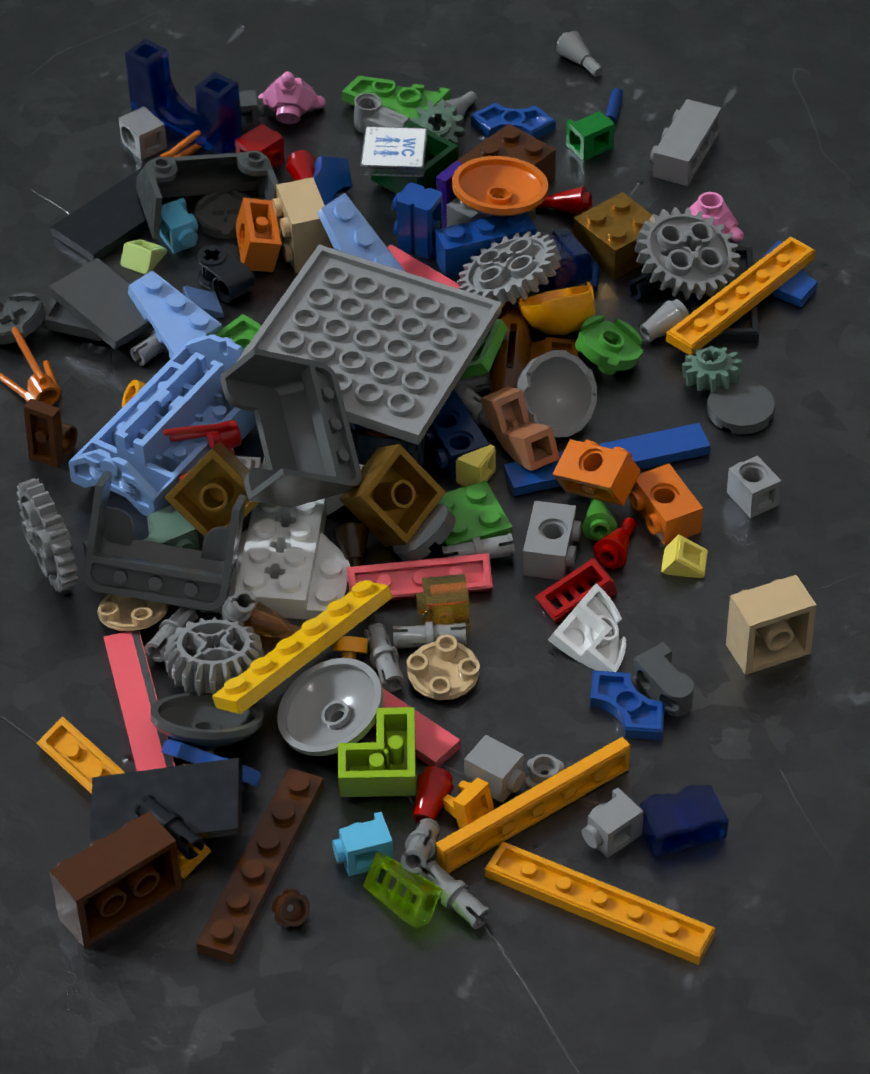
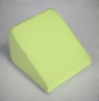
M142 239L124 243L120 263L122 267L147 274L166 255L167 249Z

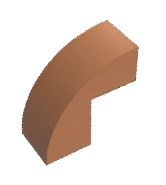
M506 387L480 398L493 433L505 451L519 465L533 471L560 459L552 427L530 422L522 389Z

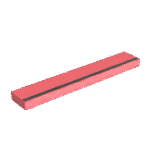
M127 631L104 636L105 648L136 771L174 767L173 756L161 752L168 737L159 731L150 719L151 707L158 699L140 631Z

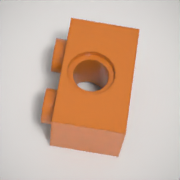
M243 198L235 225L241 263L245 264L251 271L274 272L282 244L272 200Z
M570 439L552 475L565 492L624 506L641 470L632 459V454L624 448L614 447L611 449L602 447L591 440L580 442Z
M670 463L639 474L632 492L629 494V500L634 511L640 512L646 520L651 534H656L663 545L666 546L678 534L688 538L702 533L703 507Z

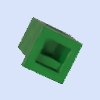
M600 111L576 122L572 119L567 120L566 146L583 161L614 147L615 133L613 121Z

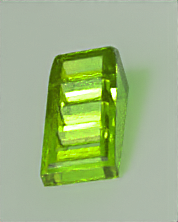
M380 851L375 853L363 885L365 889L402 920L415 928L430 922L442 888L419 874L406 871L402 864ZM383 868L386 870V874L382 884H380L377 880ZM394 877L397 880L394 885L393 891H391L388 888L390 886L392 878ZM404 885L407 889L404 897H401L400 893ZM413 894L417 896L415 904L411 903Z

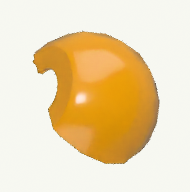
M587 282V285L528 296L527 299L520 298L517 301L521 314L534 329L548 335L567 336L580 331L583 322L589 317L596 315L594 291L590 282Z

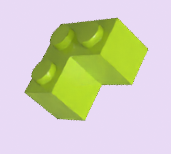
M414 707L376 708V742L338 743L340 797L416 796Z

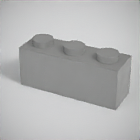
M686 99L682 108L675 111L670 127L664 129L659 145H654L652 148L650 163L653 164V177L685 186L689 185L720 132V107Z

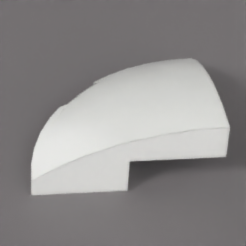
M597 584L590 589L548 639L549 642L565 654L596 671L616 672L623 661L626 649V638L623 636L621 640L619 639L617 624L622 619L611 598Z

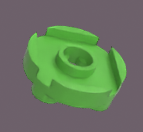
M602 315L589 317L583 322L575 342V348L590 361L597 364L600 371L613 375L617 370H628L638 363L643 349L640 347L643 341L640 334L631 325L617 318L614 323L604 321L605 316Z

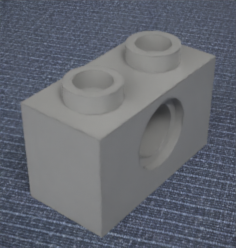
M534 501L523 548V576L560 580L566 576L568 567H574L577 547L572 545L573 541H580L582 521L576 520L575 505Z

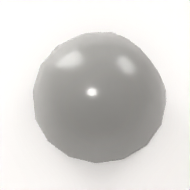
M552 350L532 359L518 378L517 389L523 390L530 422L551 426L555 438L569 437L581 431L592 418L597 403V384L592 370L588 369L579 357L567 352V350Z

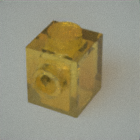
M465 574L422 578V593H416V606L418 615H425V622L433 621V625L460 623L470 625L469 595Z

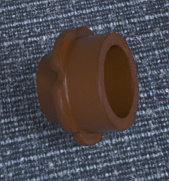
M290 888L284 890L282 895H277L272 902V911L275 913L274 919L283 927H297L301 925L309 915L310 903L305 895H301L297 889ZM289 905H293L294 909L291 912H288L287 907Z

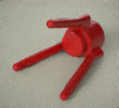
M234 420L217 424L177 427L163 431L165 436H170L171 442L207 437L212 449L220 441L234 455L233 448L239 447L242 444L241 434ZM185 473L184 475L180 476L179 481H180L187 473Z

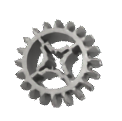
M216 617L212 620L200 618L198 623L187 622L185 628H176L175 634L169 636L166 651H164L166 671L169 678L174 680L175 686H183L185 692L195 690L198 696L204 693L214 695L224 687L226 681L239 676L250 667L254 660L264 657L260 635L254 633L253 627H245L241 621L233 623L228 619L217 620Z

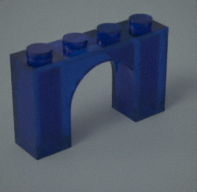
M145 38L125 53L131 112L141 107H146L165 124V129L183 138L191 135L196 130H200L201 135L193 140V143L216 154L230 153L235 149V140L243 136L238 82L217 72L212 73L195 86L196 110L181 98L174 87L171 79L167 48Z

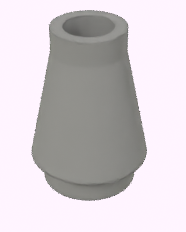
M667 300L645 323L640 325V331L648 342H652L659 337L665 336L666 332L686 318L689 312L680 300Z

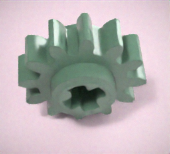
M442 99L439 102V107H434L433 102L429 100L427 103L428 110L425 111L423 108H417V115L420 119L412 118L411 121L459 146L456 136L462 137L465 135L464 128L461 127L464 123L463 115L455 116L457 113L456 105L446 109L445 101ZM436 123L442 125L440 131L433 130Z
M709 346L703 350L695 349L696 356L686 355L685 362L682 363L683 378L686 379L687 386L697 384V391L705 389L715 392L718 386L728 390L729 382L739 383V376L742 375V360L738 359L737 352L727 354V347L720 349Z

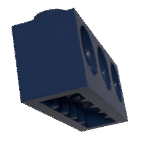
M454 389L425 434V446H431L438 467L445 469L451 480L456 479V460L459 457L489 445Z

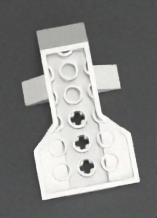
M236 456L250 471L254 468L267 469L265 457L261 465L260 457ZM342 494L296 507L259 502L252 509L249 528L241 533L239 550L227 599L240 589L250 590L256 598L253 602L256 604L252 609V616L310 620L325 611L328 604L348 593L347 567H350L349 561L345 559L342 551L323 534L327 516L344 505L339 500ZM223 605L214 611L200 610V612L220 613Z

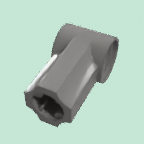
M362 93L355 98L354 128L360 133L366 134L367 127L402 128L411 121L409 117L382 106V100L376 94Z

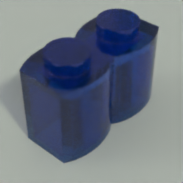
M690 785L677 794H655L639 804V807L644 811L642 830L655 856L672 855L690 846L700 847L718 842L727 837L729 819L711 785Z

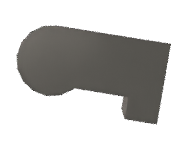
M662 642L634 657L632 679L652 700L665 703L664 712L666 714L683 716L690 712L692 708L694 682L688 675L678 672L671 664L672 651Z

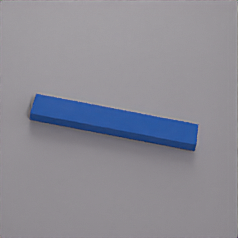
M700 423L599 444L602 447L611 449L614 447L626 449L632 454V459L640 469L708 455L711 450V445ZM559 452V457H560V458H561L563 452ZM559 460L533 471L525 469L517 462L504 464V475L513 496L561 486L552 475Z

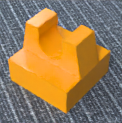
M478 777L472 783L462 780L457 785L459 790L457 797L447 794L443 798L445 810L457 819L459 828L494 810L490 785Z

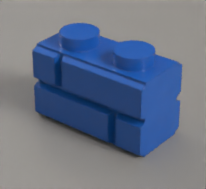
M411 182L406 185L401 193L398 192L393 200L392 209L397 212L393 234L397 236L398 249L409 254L415 253V256L430 259L435 255V230L443 228L442 192L431 188L424 189V186Z

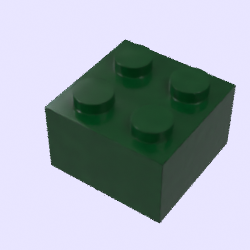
M413 121L408 122L402 127L426 129ZM426 129L422 167L370 165L371 180L396 194L398 192L401 193L406 185L411 182L424 186V189L431 188L436 190V176L458 160V145Z

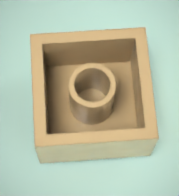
M313 177L277 184V198L272 199L273 209L279 221L280 238L283 241V256L285 262H291L295 273L301 271L318 245L331 248V241L317 214L325 205Z
M797 575L777 579L771 583L730 595L726 646L745 675L811 654L817 604Z

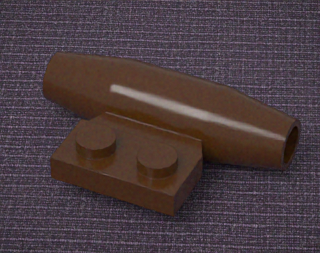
M507 309L503 312L501 318L508 327V330L489 370L491 393L506 387L517 388L518 378L528 363L549 351L567 350V352L578 357V350L575 348L576 340L546 337L545 340L532 342L529 323L522 316L520 309Z

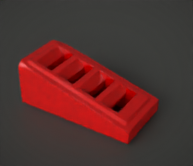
M592 558L536 595L535 598L556 624L565 620L592 587L589 583L594 581L610 598L617 594L614 580L597 560ZM582 587L585 592L580 594L576 589ZM567 593H570L574 598L570 602L564 596ZM557 598L563 606L557 610L551 603V600Z

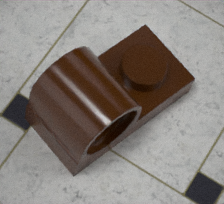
M30 398L23 406L29 459L59 468L76 445L77 428L61 422L60 408Z

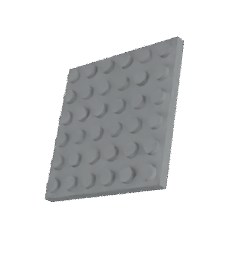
M318 245L238 360L255 348L325 363L332 368L338 378L348 422L419 445L501 314L502 302Z

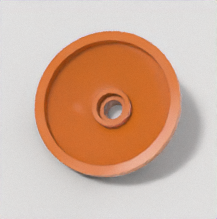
M486 156L472 159L459 166L453 174L452 189L462 203L477 212L492 216H515L533 210L546 199L548 180L539 168L526 161L506 156Z

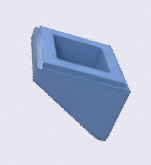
M189 286L183 287V295L214 319L224 317L215 292Z

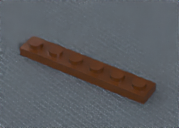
M292 768L287 769L196 942L197 953L234 964L324 788L323 777Z

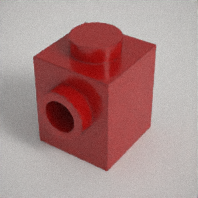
M264 124L257 126L235 140L236 153L253 150L259 151L269 158L272 168L285 161L283 137Z

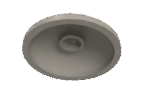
M352 658L330 659L309 668L293 681L281 699L277 723L282 737L294 750L310 756H325L338 753V743H357L376 723V708L383 707L384 690L381 680L369 665Z

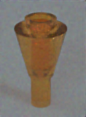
M261 602L257 603L256 607L252 609L251 616L244 622L245 627H253L254 633L260 635V637L288 638L302 628L290 624V621Z

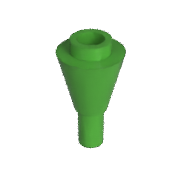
M590 498L591 504L584 519L582 530L584 535L590 540L599 541L617 529V522L604 501Z

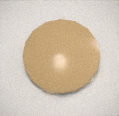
M108 594L100 602L97 613L99 620L108 628L118 631H137L158 623L167 614L169 604Z
M441 635L436 641L421 646L408 657V680L413 688L425 697L436 700H452L467 694L476 685L480 675V663L473 651L463 644L457 643V639L454 636Z

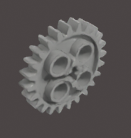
M674 207L671 215L665 209H662L659 216L652 214L650 220L644 222L636 239L638 243L635 247V252L639 253L636 261L637 263L644 264L642 273H652L651 283L658 280L662 282L660 290L663 291L670 287L672 288V296H676L681 291L687 300L691 293H694L698 300H701L704 293L712 298L716 290L719 292L732 282L739 268L737 263L740 255L735 253L738 244L730 243L733 237L732 233H722L725 227L724 224L713 225V216L705 220L703 219L702 211H699L694 216L691 214L690 208H686L684 214H681L677 207Z
M528 231L523 237H520V234L516 233L509 240L507 236H504L499 244L492 242L489 249L481 248L479 256H471L472 263L463 265L465 271L459 273L460 279L457 282L459 289L502 302V307L507 301H510L513 305L516 303L517 298L527 299L530 291L539 292L538 286L540 284L545 285L549 283L547 277L556 275L554 269L561 266L559 263L561 256L554 239H550L548 234L542 236L541 232H538L532 236L531 231Z
M33 478L19 483L16 494L19 498L17 502L21 509L20 515L24 520L22 521L23 532L31 551L37 556L43 574L46 578H49L50 585L54 586L55 591H59V593L78 585L76 581L78 580L76 574L78 570L73 561L75 556L71 551L73 544L63 519L57 513L55 503L49 492L45 491L43 483L40 484L39 479Z

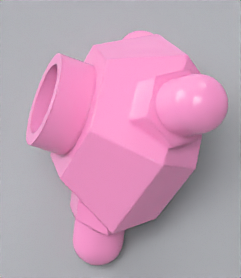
M284 72L281 77H278L270 84L264 93L258 96V98H263V107H268L276 113V119L284 124L298 123L300 117L305 112L312 111L313 109H322L325 106V99L322 96H318L313 88L304 80L295 78L291 72Z
M703 193L689 207L691 214L694 216L699 211H702L703 219L707 220L712 216L714 217L713 225L724 224L725 227L722 233H732V242L739 243L743 240V231L738 228L737 220L723 201V197L718 193Z

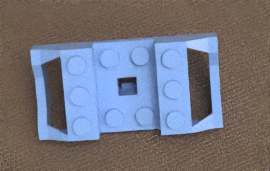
M214 334L189 340L68 462L71 482L84 488L95 486L104 472L108 471L112 472L110 491L126 497L141 514L147 516L170 506L171 504L164 497L179 482L180 476L189 472L211 448L207 437L171 442L170 436L163 434L165 429L217 424L234 420L238 425L242 441L257 424L254 411L238 409L227 402L219 376L237 362L244 352V348L228 337L221 338Z

